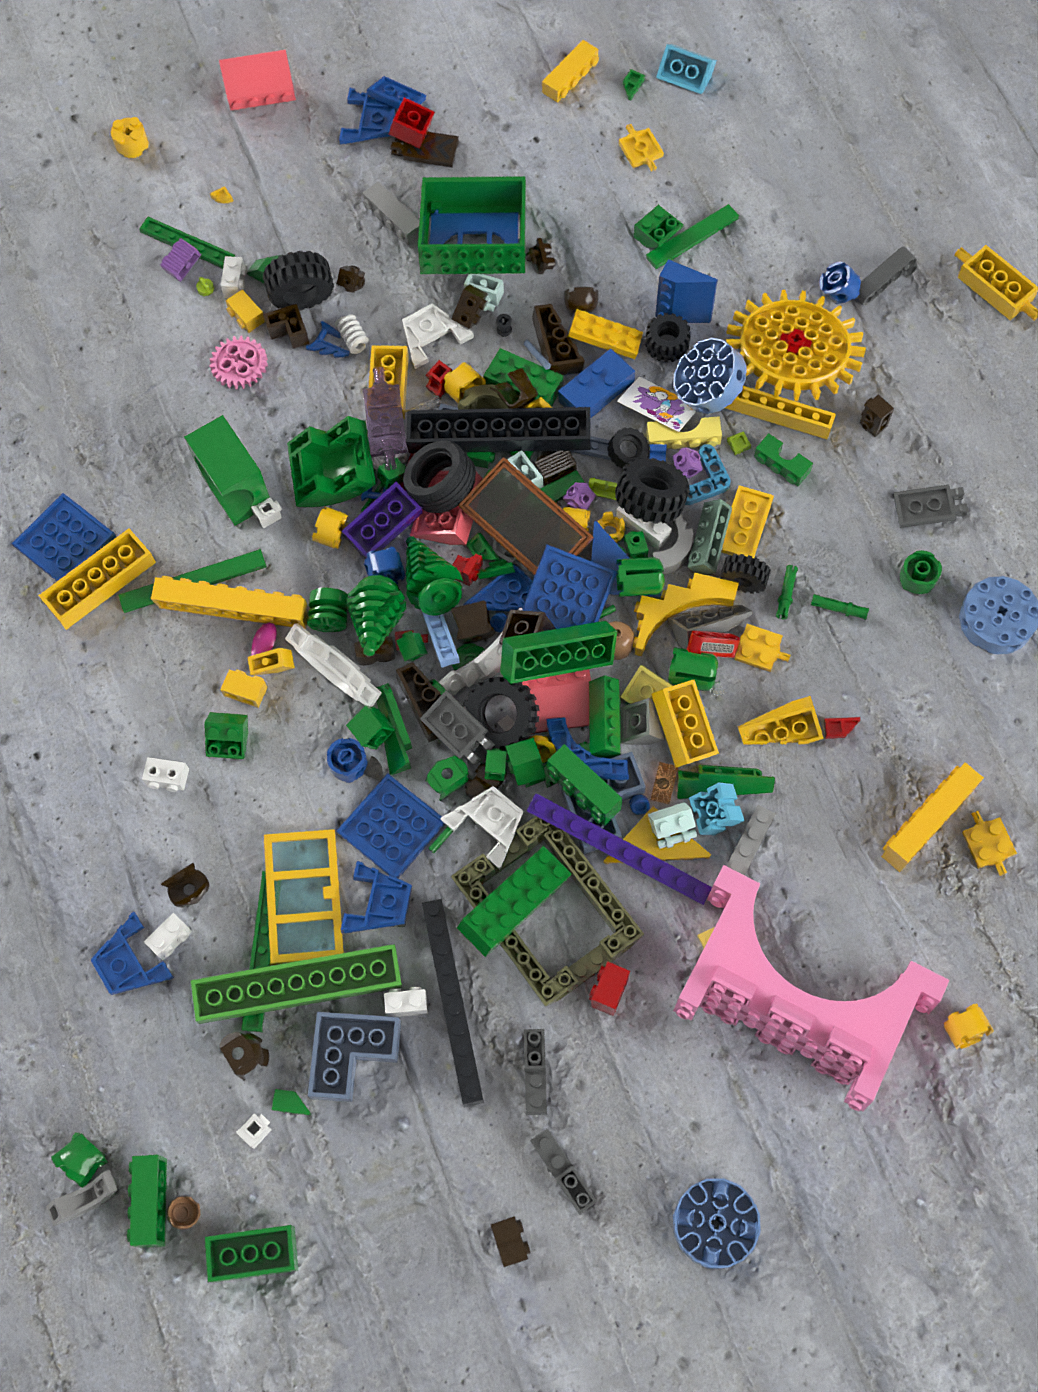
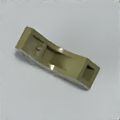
M478 385L465 390L464 398L457 406L458 410L509 408L500 399L498 394L490 389V387L495 388V385Z

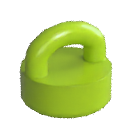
M199 277V281L196 284L198 293L202 296L211 295L214 291L213 282L210 279Z

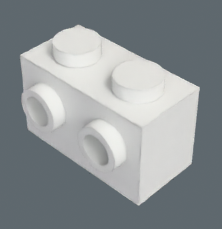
M225 256L221 280L224 298H230L240 290L245 289L244 279L245 275H247V265L244 264L242 257Z
M147 757L142 780L151 789L162 787L171 792L184 791L189 768L183 762Z
M172 913L144 943L160 959L164 960L173 953L180 943L188 938L192 931Z
M411 987L409 991L390 989L389 993H384L385 1014L388 1017L428 1014L427 993L425 989L422 990V987Z

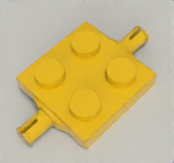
M632 124L626 125L625 128L629 134L619 139V145L632 168L647 164L650 171H655L657 166L653 161L662 158L664 152L650 128L635 131Z
M746 624L744 633L740 636L734 660L771 672L777 658L788 662L791 654L780 651L783 635Z
M979 811L973 812L971 815L976 825L962 831L964 839L978 869L995 865L999 876L1007 873L1002 862L1009 857L1015 856L1017 852L1000 817L991 821H983Z

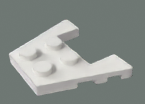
M430 304L402 319L414 369L429 362L421 347L443 335L452 332L460 345L474 338V333L471 330H467L461 324L451 320L448 314L434 304Z
M493 786L466 804L459 806L451 813L442 816L440 820L455 831L467 816L498 841L486 858L500 870L524 812Z

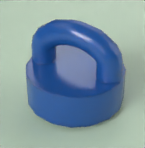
M496 613L491 617L490 625L496 632H503L508 617L504 613Z
M636 795L629 800L630 808L636 815L645 814L650 809L649 800L644 795Z

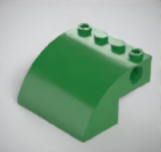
M347 416L327 432L309 426L287 442L296 507H323L342 503L361 495L376 485L365 420Z

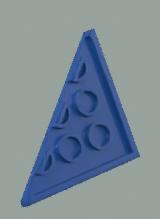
M594 521L591 562L618 571V565L620 564H616V560L630 558L601 525ZM616 576L609 592L610 595H619L621 590L617 591ZM659 593V594H657V595H643V596H647V597H660V598H661V595H662V594Z
M514 564V573L499 575L464 602L463 605L486 601L487 610L506 612L523 608L532 580Z

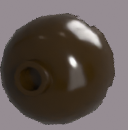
M574 287V291L569 292V289L564 291L565 306L572 314H575L576 309L591 313L598 305V290L594 291L593 287Z

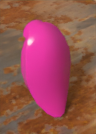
M265 623L257 630L252 642L251 656L273 649L277 637V628L273 623Z

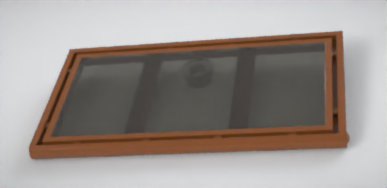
M504 457L458 505L459 508L534 575L546 545L578 556L594 539L586 529Z

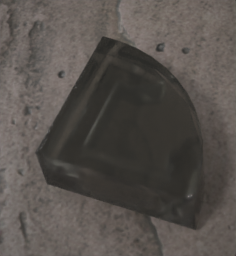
M371 756L363 773L370 778L381 781L383 779L382 766L375 757Z

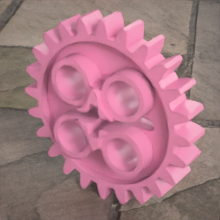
M233 336V341L226 338V344L220 342L221 347H215L216 352L211 353L213 358H210V368L217 382L221 381L222 386L227 383L229 389L234 385L236 390L239 385L243 389L245 384L251 387L252 381L258 383L256 378H263L262 373H266L265 367L268 366L265 349L262 348L260 343L257 344L255 339L250 341V338L247 337L243 340V337L240 336L239 340H236V337Z

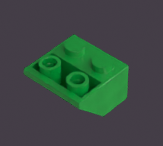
M658 204L634 225V238L646 248L660 247L677 233L684 224Z
M210 712L204 721L206 757L244 759L248 738V715Z

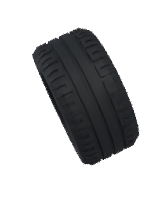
M436 441L421 448L410 459L404 472V489L424 511L443 513L457 507L472 491L476 478V469L472 460L459 445L450 441ZM451 467L447 476L441 482L428 487L432 479L440 471Z

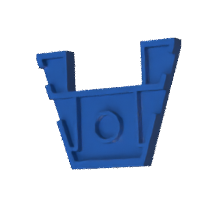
M349 87L348 104L363 105L359 129L341 128L339 143L343 145L391 136L389 131L397 108L366 95L365 92L359 93L354 88Z
M357 861L353 875L354 880L373 883L366 915L344 913L341 933L345 934L405 924L412 885L391 875L387 876L380 873L378 869L369 868L364 863Z
M135 912L128 916V920L123 925L121 924L114 936L107 940L91 959L93 966L111 995L174 978L164 961L147 972L144 971L127 941L129 937L145 928Z

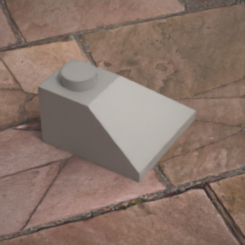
M651 698L621 707V744L651 745L665 741V734L655 704Z

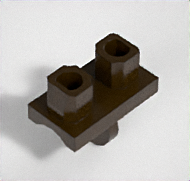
M537 238V244L529 248V252L526 253V260L532 262L533 265L536 264L538 274H544L545 270L553 269L556 262L553 257H547L552 252L551 244L543 243L542 238Z

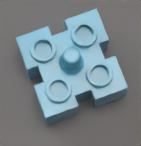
M717 783L707 788L708 792H699L689 797L693 813H698L699 816L696 819L700 835H716L725 831V826L733 827L744 821L740 806H735L734 803L738 798L733 784Z

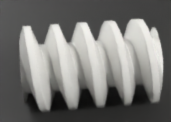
M347 315L340 317L335 322V326L340 332L341 337L352 354L361 353L366 348L369 340L356 320V316Z

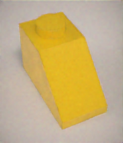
M277 648L247 657L250 675L252 676L279 673L295 668L292 650Z

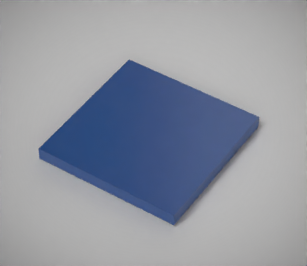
M62 493L12 545L55 581H58L111 542L116 535L66 494Z
M546 545L522 611L544 612L556 629L599 622L617 571Z
M387 773L338 828L336 833L387 875L399 878L445 824L440 820L441 815Z

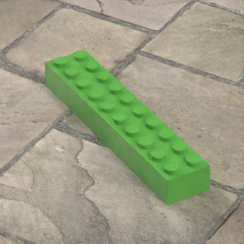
M392 944L191 980L195 1020L199 1024L398 989L402 988L396 946Z

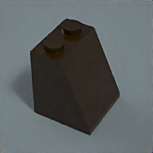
M510 610L499 643L502 645L503 638L554 630L556 628L544 612Z

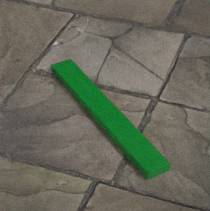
M259 549L172 578L179 581L180 578H185L193 583L205 581L209 582L210 585H214L267 568L262 551ZM154 583L119 594L123 612L127 613L155 604L151 600Z
M262 871L249 970L271 966L266 871ZM282 880L274 881L276 915H278ZM265 1013L243 1016L241 1030L263 1033Z

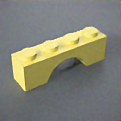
M719 416L701 418L699 425L688 432H677L657 421L647 422L646 433L649 446L650 444H666L667 449H680L682 447L697 448L704 444L712 446L721 444L722 431Z

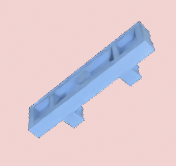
M423 613V618L441 668L460 663L443 614L432 616Z

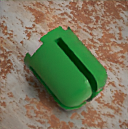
M647 557L616 560V564H620L616 574L617 591L621 590L619 597L657 595L661 593L665 578L663 574L664 566L660 559Z
M674 647L668 682L674 686L695 680L698 690H711L715 685L717 675V657L712 653L696 654L688 652L689 650Z

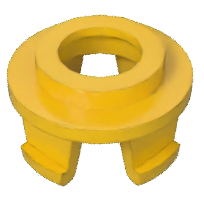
M612 511L604 512L603 517L597 522L603 529L607 526H612L616 529V533L609 534V536L617 543L625 534L624 519L613 516Z

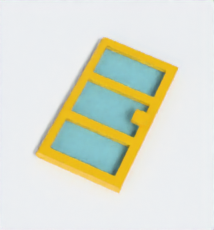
M335 829L264 835L271 965L344 953L341 933L342 923Z

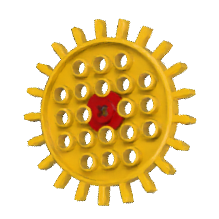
M784 289L781 291L780 301L772 302L765 292L762 294L761 302L763 306L757 307L750 300L746 301L745 309L751 313L749 316L737 310L734 312L733 320L743 326L728 324L726 334L738 336L740 339H726V342L734 349L740 350L739 353L743 356L747 365L746 376L754 373L759 377L755 385L756 390H759L767 382L775 386V398L780 395L782 389L793 390L794 401H798L801 391L811 390L814 399L819 400L821 393L819 387L826 385L835 395L839 389V385L834 381L836 378H839L848 385L852 383L853 375L845 371V368L857 372L861 370L863 362L849 357H864L866 347L851 346V343L862 341L863 332L848 333L847 329L854 326L855 318L853 317L841 322L837 318L842 310L841 305L830 312L823 308L824 296H821L817 303L813 304L805 301L806 291H802L798 300H788V295Z

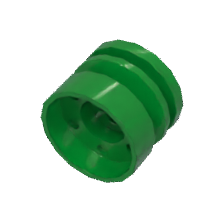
M323 587L312 590L309 594L308 626L316 631L329 633L345 630L347 627L346 619L348 618L346 612L348 610L346 601L349 598L348 594L335 588Z

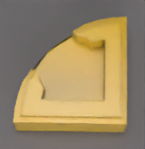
M225 186L210 193L211 198L218 203L226 204L233 202V198Z

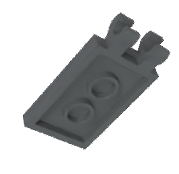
M948 484L894 492L893 498L899 527L905 528L955 521L956 515L959 517L966 516V511H968L967 504L955 505L954 500L963 499L965 494L964 488L950 489Z
M445 691L420 718L459 759H463L466 756L471 763L477 765L482 759L474 750L480 744L486 750H491L495 746L485 736L488 730L449 691Z

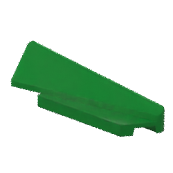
M389 683L376 687L382 692L377 699V706L396 729L384 741L389 774L394 775L411 769L406 751L412 749V745Z
M698 765L697 772L678 770L677 798L689 799V797L699 792H708L707 788L717 783L733 784L736 795L773 793L775 777L762 776V771L757 768Z

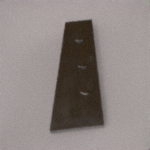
M552 304L534 306L532 321L541 354L551 364L549 370L561 375L581 373L585 360L578 353L575 343L573 344L570 337H568L569 333L561 324L562 321Z
M414 662L396 669V679L428 743L438 739L420 718L441 696L437 688H434L429 679Z

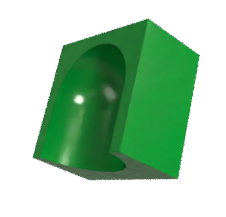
M222 415L184 436L200 475L233 525L236 526L254 516L251 507L260 504L270 498L259 467L226 418Z

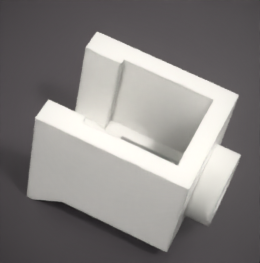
M271 497L251 507L254 516L259 519L263 529L282 518L280 513L282 510L277 500L273 502Z
M253 1114L236 1133L250 1147L255 1149L272 1129L268 1126L270 1122L262 1114L259 1117ZM256 1122L261 1128L255 1135H252L248 1129Z

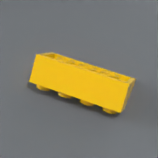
M695 680L651 693L675 767L719 754Z

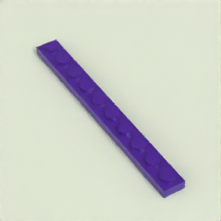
M535 793L526 810L704 905L710 894L711 886Z

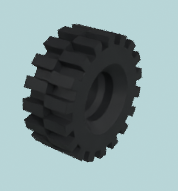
M733 554V556L729 555L728 558H725L720 579L739 583L737 591L750 592V594H754V592L760 593L766 589L771 569H769L768 565H765L764 561L760 562L758 558L754 559L750 555L746 557L744 554H740V556Z

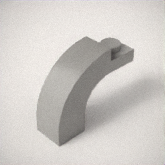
M682 515L673 520L677 538L675 545L668 550L652 554V557H656L662 562L664 576L680 569L691 553L693 528L687 529V522L685 519H682Z
M110 1170L101 1173L83 1188L51 1201L46 1208L53 1226L77 1218L116 1195L117 1187Z

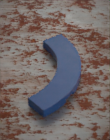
M565 717L546 719L548 733L556 750H559L565 744L600 778L629 780L627 759L616 760L593 756L573 740Z

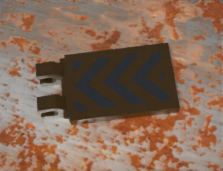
M427 132L420 149L395 137L394 141L397 142H391V155L403 156V160L453 168L459 136Z

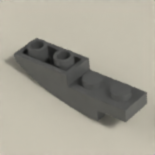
M524 1029L526 1115H547L544 1029Z
M548 1128L530 1140L579 1214L597 1202Z

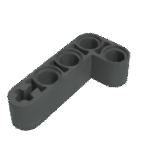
M905 246L899 248L861 281L857 299L865 306L901 275L905 277L912 275L917 269V258Z

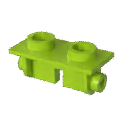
M595 477L590 478L588 485L596 496L616 500L615 490L617 483L596 479Z

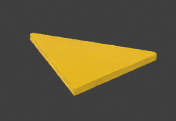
M654 806L623 839L662 861L692 860L697 858L709 859L711 857V854L694 839H690L686 843L674 844L671 848L664 847L659 849L657 841L664 838L658 839L654 835L648 817L649 813L659 811ZM679 832V833H675V834H672V835H670V836L672 837V836H675V835H678V834H681V833H680V832ZM610 855L603 861L605 864L623 863Z

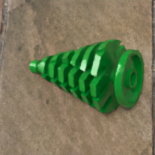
M414 536L408 537L406 539L408 546L406 547V583H408L406 585V595L410 603L414 605V608L432 616L442 615L451 611L462 598V585L460 582L455 581V579L463 581L460 572L455 566L432 551V549L417 541Z
M371 575L363 578L348 593L349 597L354 598L346 599L347 608L362 648H364L363 653L370 657L383 644L386 636H389L393 630L392 628L398 624V620L405 614L402 612L406 610L405 597L397 584L390 578L381 575Z

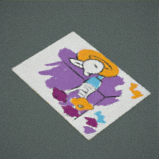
M638 377L617 400V402L677 432L684 427L696 412L685 404L678 395L641 377Z

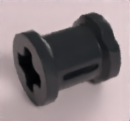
M508 314L497 316V334L502 337L509 336L512 333L511 317Z

